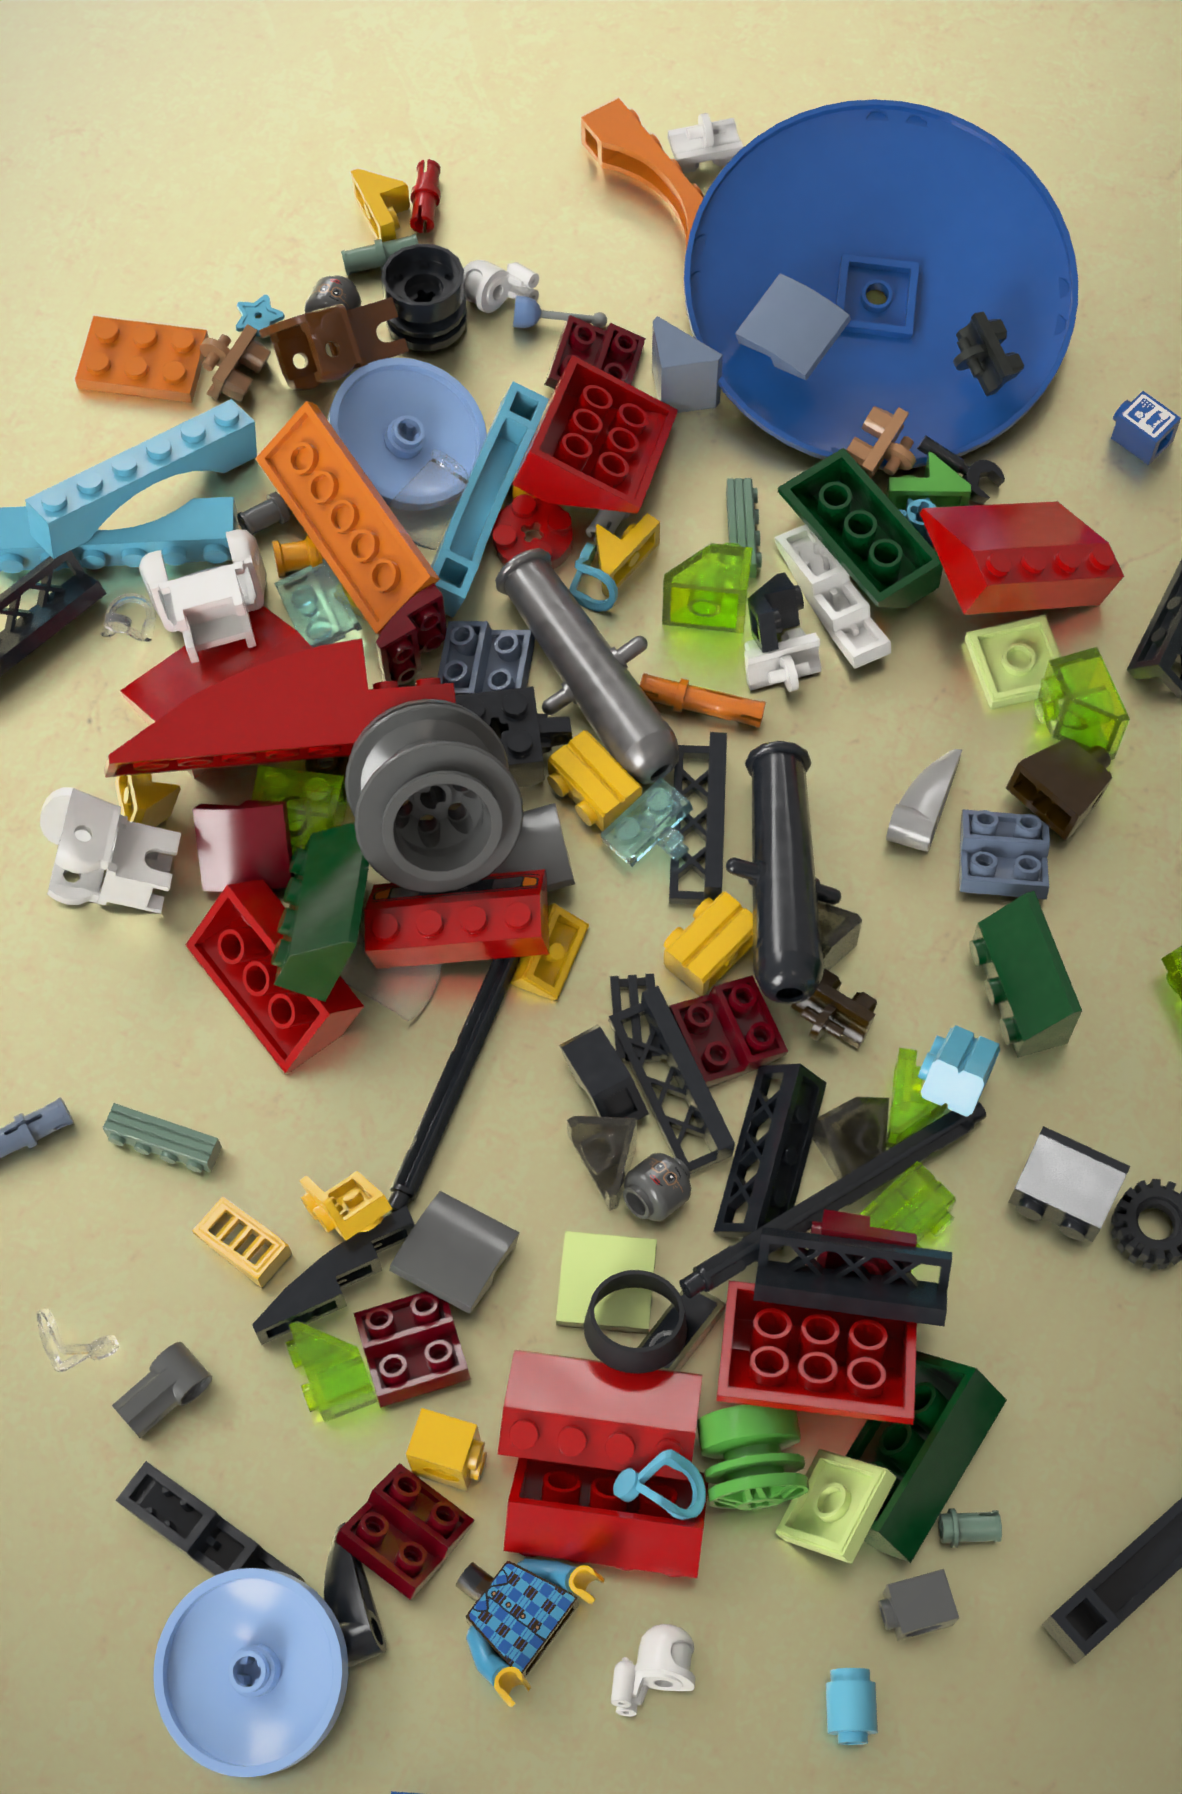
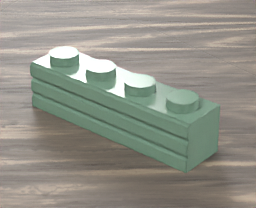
M728 478L726 500L731 578H756L757 568L762 567L761 552L756 551V546H760V531H755V524H759V509H754V503H758V489L753 488L751 478Z
M116 1103L113 1104L103 1126L108 1140L113 1144L124 1146L125 1143L134 1146L136 1151L145 1155H149L150 1152L158 1154L162 1160L168 1163L175 1164L178 1161L186 1164L188 1169L199 1173L202 1170L212 1172L222 1148L219 1139Z

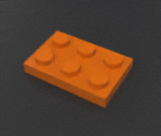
M93 316L75 377L77 388L192 403L204 361L200 345L206 338H209L208 332L203 329Z

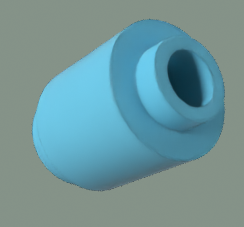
M865 1668L830 1670L831 1682L826 1683L827 1732L831 1735H838V1744L841 1745L868 1744V1735L878 1733L876 1683L870 1681V1670Z

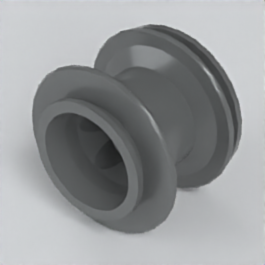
M421 699L408 701L394 706L377 716L363 729L355 741L346 768L345 788L347 801L355 817L356 838L362 854L371 867L387 881L402 888L423 893L455 891L484 879L507 859L514 849L522 830L524 816L522 795L515 778L509 771L508 757L501 740L494 730L477 714L459 704L445 700ZM408 799V803L403 805V803ZM454 803H462L456 810L449 809ZM425 815L434 816L431 820H420Z

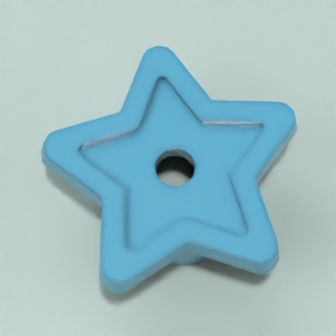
M263 295L254 303L238 302L237 308L242 317L236 324V331L242 332L246 325L249 324L258 330L256 337H261L259 330L283 320L285 315L282 311L271 307L268 295ZM256 315H262L261 318H255Z

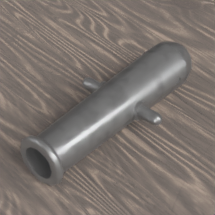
M536 548L526 550L514 556L501 568L495 579L497 591L509 596L563 681L561 683L563 688L543 702V712L547 715H553L573 701L575 705L579 706L605 749L637 782L649 784L665 777L673 770L679 760V746L676 736L628 671L626 664L647 649L648 642L646 638L636 636L617 650L615 647L611 648L551 567V555L549 552Z

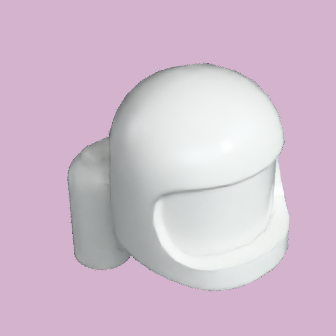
M480 259L469 262L463 268L465 279L464 295L466 300L477 304L478 309L485 313L497 310L508 297L516 299V295L526 296L534 299L536 302L539 298V292L534 289L539 282V275L517 262L509 263L507 271Z
M671 1624L653 1626L641 1638L637 1664L634 1665L627 1657H623L622 1661L616 1664L611 1704L617 1706L616 1713L628 1717L635 1716L637 1714V1707L642 1705L648 1689L664 1691L694 1690L696 1678L690 1671L694 1642L684 1629Z

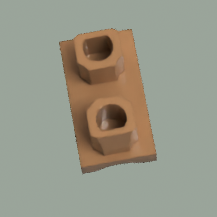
M247 324L231 350L228 348L231 339L225 334H222L218 340L206 338L202 342L200 351L206 358L202 363L203 368L207 371H212L215 366H219L212 378L213 384L209 388L207 395L217 400L221 393L239 402L243 400L252 385L253 379L238 371V367L240 364H243L259 374L271 353L261 343L254 340L257 329Z
M874 406L863 423L862 430L878 438V441L872 447L859 438L854 437L846 449L871 479L884 459L888 462L883 470L891 476L895 474L898 468L910 470L916 462L915 456L910 451L914 444L911 438L904 436L899 444L895 443L904 428L903 423L909 415L907 411L898 407L893 415L886 410Z

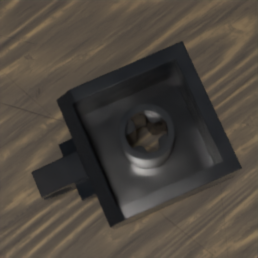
M534 686L455 695L456 704L473 711L497 734L508 757L509 771L515 778L518 787L535 786L545 780L543 753L552 751V747L568 744L572 739L570 717H548L547 714L537 713Z

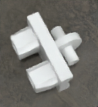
M703 113L698 116V125L668 130V141L674 159L681 166L683 174L695 172L699 167V163L711 160L713 164L719 167L725 166L743 148L734 118L711 122L709 114Z
M800 627L787 630L781 636L782 641L778 642L779 649L762 653L755 640L747 641L745 643L744 657L746 680L750 691L784 682L786 689L792 692L799 689V677L821 672L819 658L820 639L816 632L806 635Z

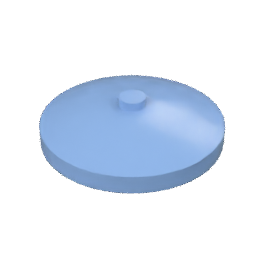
M410 358L381 359L368 363V365L354 371L338 389L327 418L387 505L402 510L418 511L433 509L459 497L463 492L487 436L482 413L468 390L457 379L439 367Z
M263 1568L236 1569L215 1575L195 1587L181 1600L162 1630L154 1660V1691L162 1720L174 1741L189 1757L217 1773L235 1777H256L287 1769L306 1758L322 1743L340 1714L346 1695L349 1674L346 1643L338 1620L331 1608L314 1589L298 1578L281 1571Z

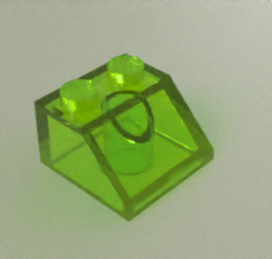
M711 543L665 573L663 580L662 625L744 634L753 548L742 547L736 543Z
M1098 647L1049 660L1044 678L1041 679L1038 698L1034 701L1035 712L1039 722L1042 724L1046 723L1051 737L1057 740L1072 739L1085 751L1092 746L1098 745L1108 752L1111 760L1115 759L1130 718Z
M259 765L251 800L287 803L292 855H294L297 847L305 848L312 833L343 825L348 805L344 776Z

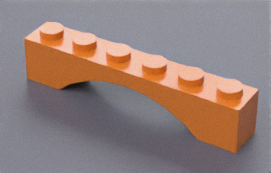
M620 98L582 116L581 141L583 146L602 168L617 171L639 180L667 202L679 219L685 235L687 250L689 234L697 210L704 198L701 189L696 184L690 183L684 176L679 163L675 159L668 157L663 151L658 138L654 134L647 132L641 125L637 113L633 109L629 110Z

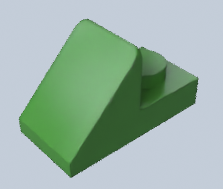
M928 452L924 477L912 475L889 477L886 496L899 510L905 511L909 498L914 501L928 497L936 507L968 506L971 484L935 454Z

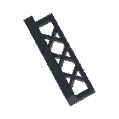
M71 550L54 559L49 556L0 594V614L7 615L5 629L0 632V677L107 594L98 580L85 573ZM66 562L74 576L61 586L52 585L54 569ZM29 589L39 590L37 604L30 610L19 609L23 593Z
M1182 559L1127 668V671L1136 680L1159 677L1177 698L1182 697V674L1179 678L1171 668L1178 655H1180L1182 665Z
M710 732L709 746L678 745L679 760L674 767L669 904L700 905L706 898L710 897L712 900H715L722 893L727 733ZM683 759H708V770L694 780L683 769ZM682 780L688 785L683 791ZM708 781V787L706 791L702 787V785ZM694 792L707 803V808L695 818L681 807V803ZM681 819L687 823L682 829H680ZM704 820H706V830L700 825ZM692 830L706 842L705 847L693 857L680 846V840ZM679 856L686 862L680 868ZM704 858L705 869L699 864V862ZM690 869H693L704 880V892L678 891V879Z
M659 986L642 992L641 1003L609 1016L608 1021L625 1051L628 1063L673 1157L683 1161L688 1167L690 1174H693L732 1157L735 1142ZM639 1014L640 1016L645 1015L648 1023L650 1022L652 1026L647 1042L643 1043L628 1037L621 1022L624 1024L631 1021L632 1017ZM655 1035L660 1043V1048L651 1045ZM633 1045L643 1048V1053L641 1055L640 1060L633 1048ZM652 1052L660 1054L661 1058L667 1061L670 1070L665 1082L646 1075L643 1066L648 1053L651 1055ZM673 1076L675 1077L679 1087L670 1085ZM652 1087L662 1090L659 1099ZM667 1093L686 1100L689 1110L684 1122L665 1115L662 1105ZM692 1115H693V1117H694V1119H695V1121H696L698 1127L689 1124V1123H690V1120H691V1118H692ZM672 1127L681 1130L678 1139L676 1138ZM688 1132L704 1138L711 1153L688 1162L681 1148L685 1133Z
M801 1063L762 1065L758 1067L713 1231L721 1237H745L795 1206L827 1084ZM771 1079H782L780 1090L768 1099L767 1094ZM770 1118L769 1131L757 1140L758 1127ZM758 1159L760 1162L758 1171L746 1183L745 1175L747 1168ZM747 1202L748 1208L744 1223H733L736 1210L743 1203Z
M762 1227L753 1301L944 1327L952 1252ZM770 1244L790 1246L797 1253L798 1257L788 1263L768 1260ZM825 1251L837 1252L845 1260V1263L836 1269L823 1268L815 1258ZM873 1257L886 1259L893 1269L884 1275L870 1274L862 1264ZM920 1264L940 1266L938 1283L919 1281L910 1270Z

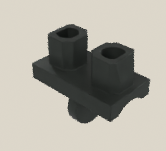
M984 311L974 313L970 323L957 332V345L961 353L954 358L953 363L959 371L970 369L973 377L978 379L986 396L996 394L1006 382L1014 379L1024 369V364L1018 353L1010 352L1005 354L1001 347V344L1007 338V330L1001 319L988 320Z

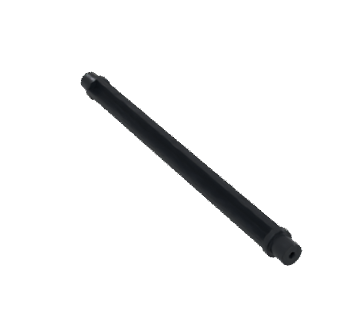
M521 957L493 959L459 1034L457 1044L450 1054L416 1130L413 1142L407 1150L394 1182L390 1187L392 1193L388 1202L393 1208L390 1212L393 1213L405 1206L408 1208L410 1201L415 1200L419 1187Z
M978 1102L973 1113L968 1117L954 1111L948 1112L743 1237L737 1244L728 1246L693 1268V1273L679 1281L683 1293L691 1299L703 1291L710 1292L744 1271L750 1264L758 1262L762 1227L798 1232L811 1230L812 1221L822 1222L824 1209L839 1211L846 1205L853 1204L920 1163L929 1154L941 1150L972 1131L975 1124L986 1118L984 1107ZM770 1244L769 1255L784 1245Z

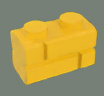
M587 730L580 732L567 745H563L550 755L548 759L549 776L547 780L549 785L560 797H564L567 794L576 803L575 810L578 816L588 826L595 823L603 833L608 832L621 822L623 817L626 818L639 808L642 803V786Z
M724 891L715 900H712L710 897L706 898L693 914L695 920L685 930L677 927L667 937L663 945L666 948L664 950L665 967L677 978L683 980L700 997L704 996L753 947V913L747 908H743L741 903Z

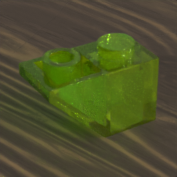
M299 1321L289 1324L294 1339L285 1343L294 1368L304 1366L309 1382L301 1385V1389L310 1412L319 1409L324 1422L378 1402L357 1346Z

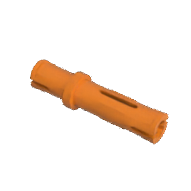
M643 673L640 687L652 702L673 706V711L682 713V710L686 709L760 728L766 705L765 701L752 700L689 685V680L682 678L680 682Z

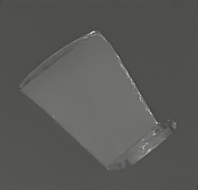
M433 449L430 453L431 460L388 505L414 543L430 550L438 548L446 526L469 482L467 471L457 461L447 454Z
M359 931L357 945L340 976L350 987L389 1008L404 1020L411 1021L421 1013L431 999L440 978L441 964L376 969L365 952V940Z

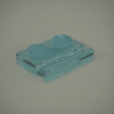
M322 559L323 563L318 566L312 567L310 565L274 583L295 630L312 647L333 644L345 638L346 633L354 629L356 631L362 629L341 582L325 559Z

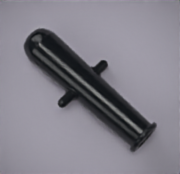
M774 741L763 743L751 750L745 761L747 771L752 777V862L733 857L726 862V870L732 875L748 879L749 884L753 886V971L762 993L776 1003L794 1004L811 998L823 977L824 964L818 901L829 905H836L841 901V892L836 888L820 884V880L815 877L806 774L812 763L808 751L796 743Z

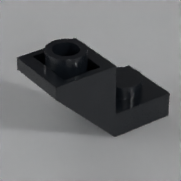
M785 572L778 573L747 598L753 639L762 653L778 650L777 634L782 633L783 629L800 626L798 610L804 608L800 586L793 585Z
M599 1025L559 1045L576 1083L587 1092L604 1130L609 1135L649 1114L631 1074Z

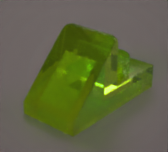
M899 1048L897 1054L886 1141L887 1148L893 1147L929 1125L945 1112L947 1106L946 1103L940 1106L922 1098L921 1088L923 1080L918 1078L921 1066H916L917 1050Z

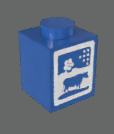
M1142 391L1132 402L1129 400L1123 402L1115 412L1113 420L1116 423L1111 439L1144 463L1150 465L1174 441L1181 417Z

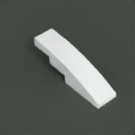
M805 524L776 536L775 544L794 579L800 586L815 614L853 668L856 669L891 654V642L870 617L869 603L851 583L847 571Z

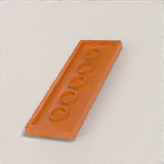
M306 401L255 459L376 634L380 635L389 620L406 602L429 585L436 584L440 578L317 404Z

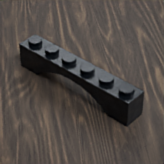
M1182 1498L1042 1624L1075 1664L1182 1568Z

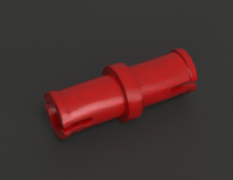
M427 159L426 172H424V160L417 164L416 183L410 193V200L413 204L410 227L418 233H424L425 221H427V233L434 229L435 209L441 199V193L438 189L441 167L436 161Z

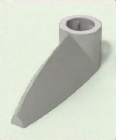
M954 749L941 756L924 769L913 781L900 803L896 804L887 831V841L925 852L929 851L961 758L962 749Z

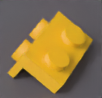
M358 1171L326 1192L320 1189L308 1176L299 1180L306 1191V1194L300 1197L313 1219H318L327 1233L335 1229L346 1241L358 1232H366L375 1228L383 1220V1215L393 1209L385 1195Z

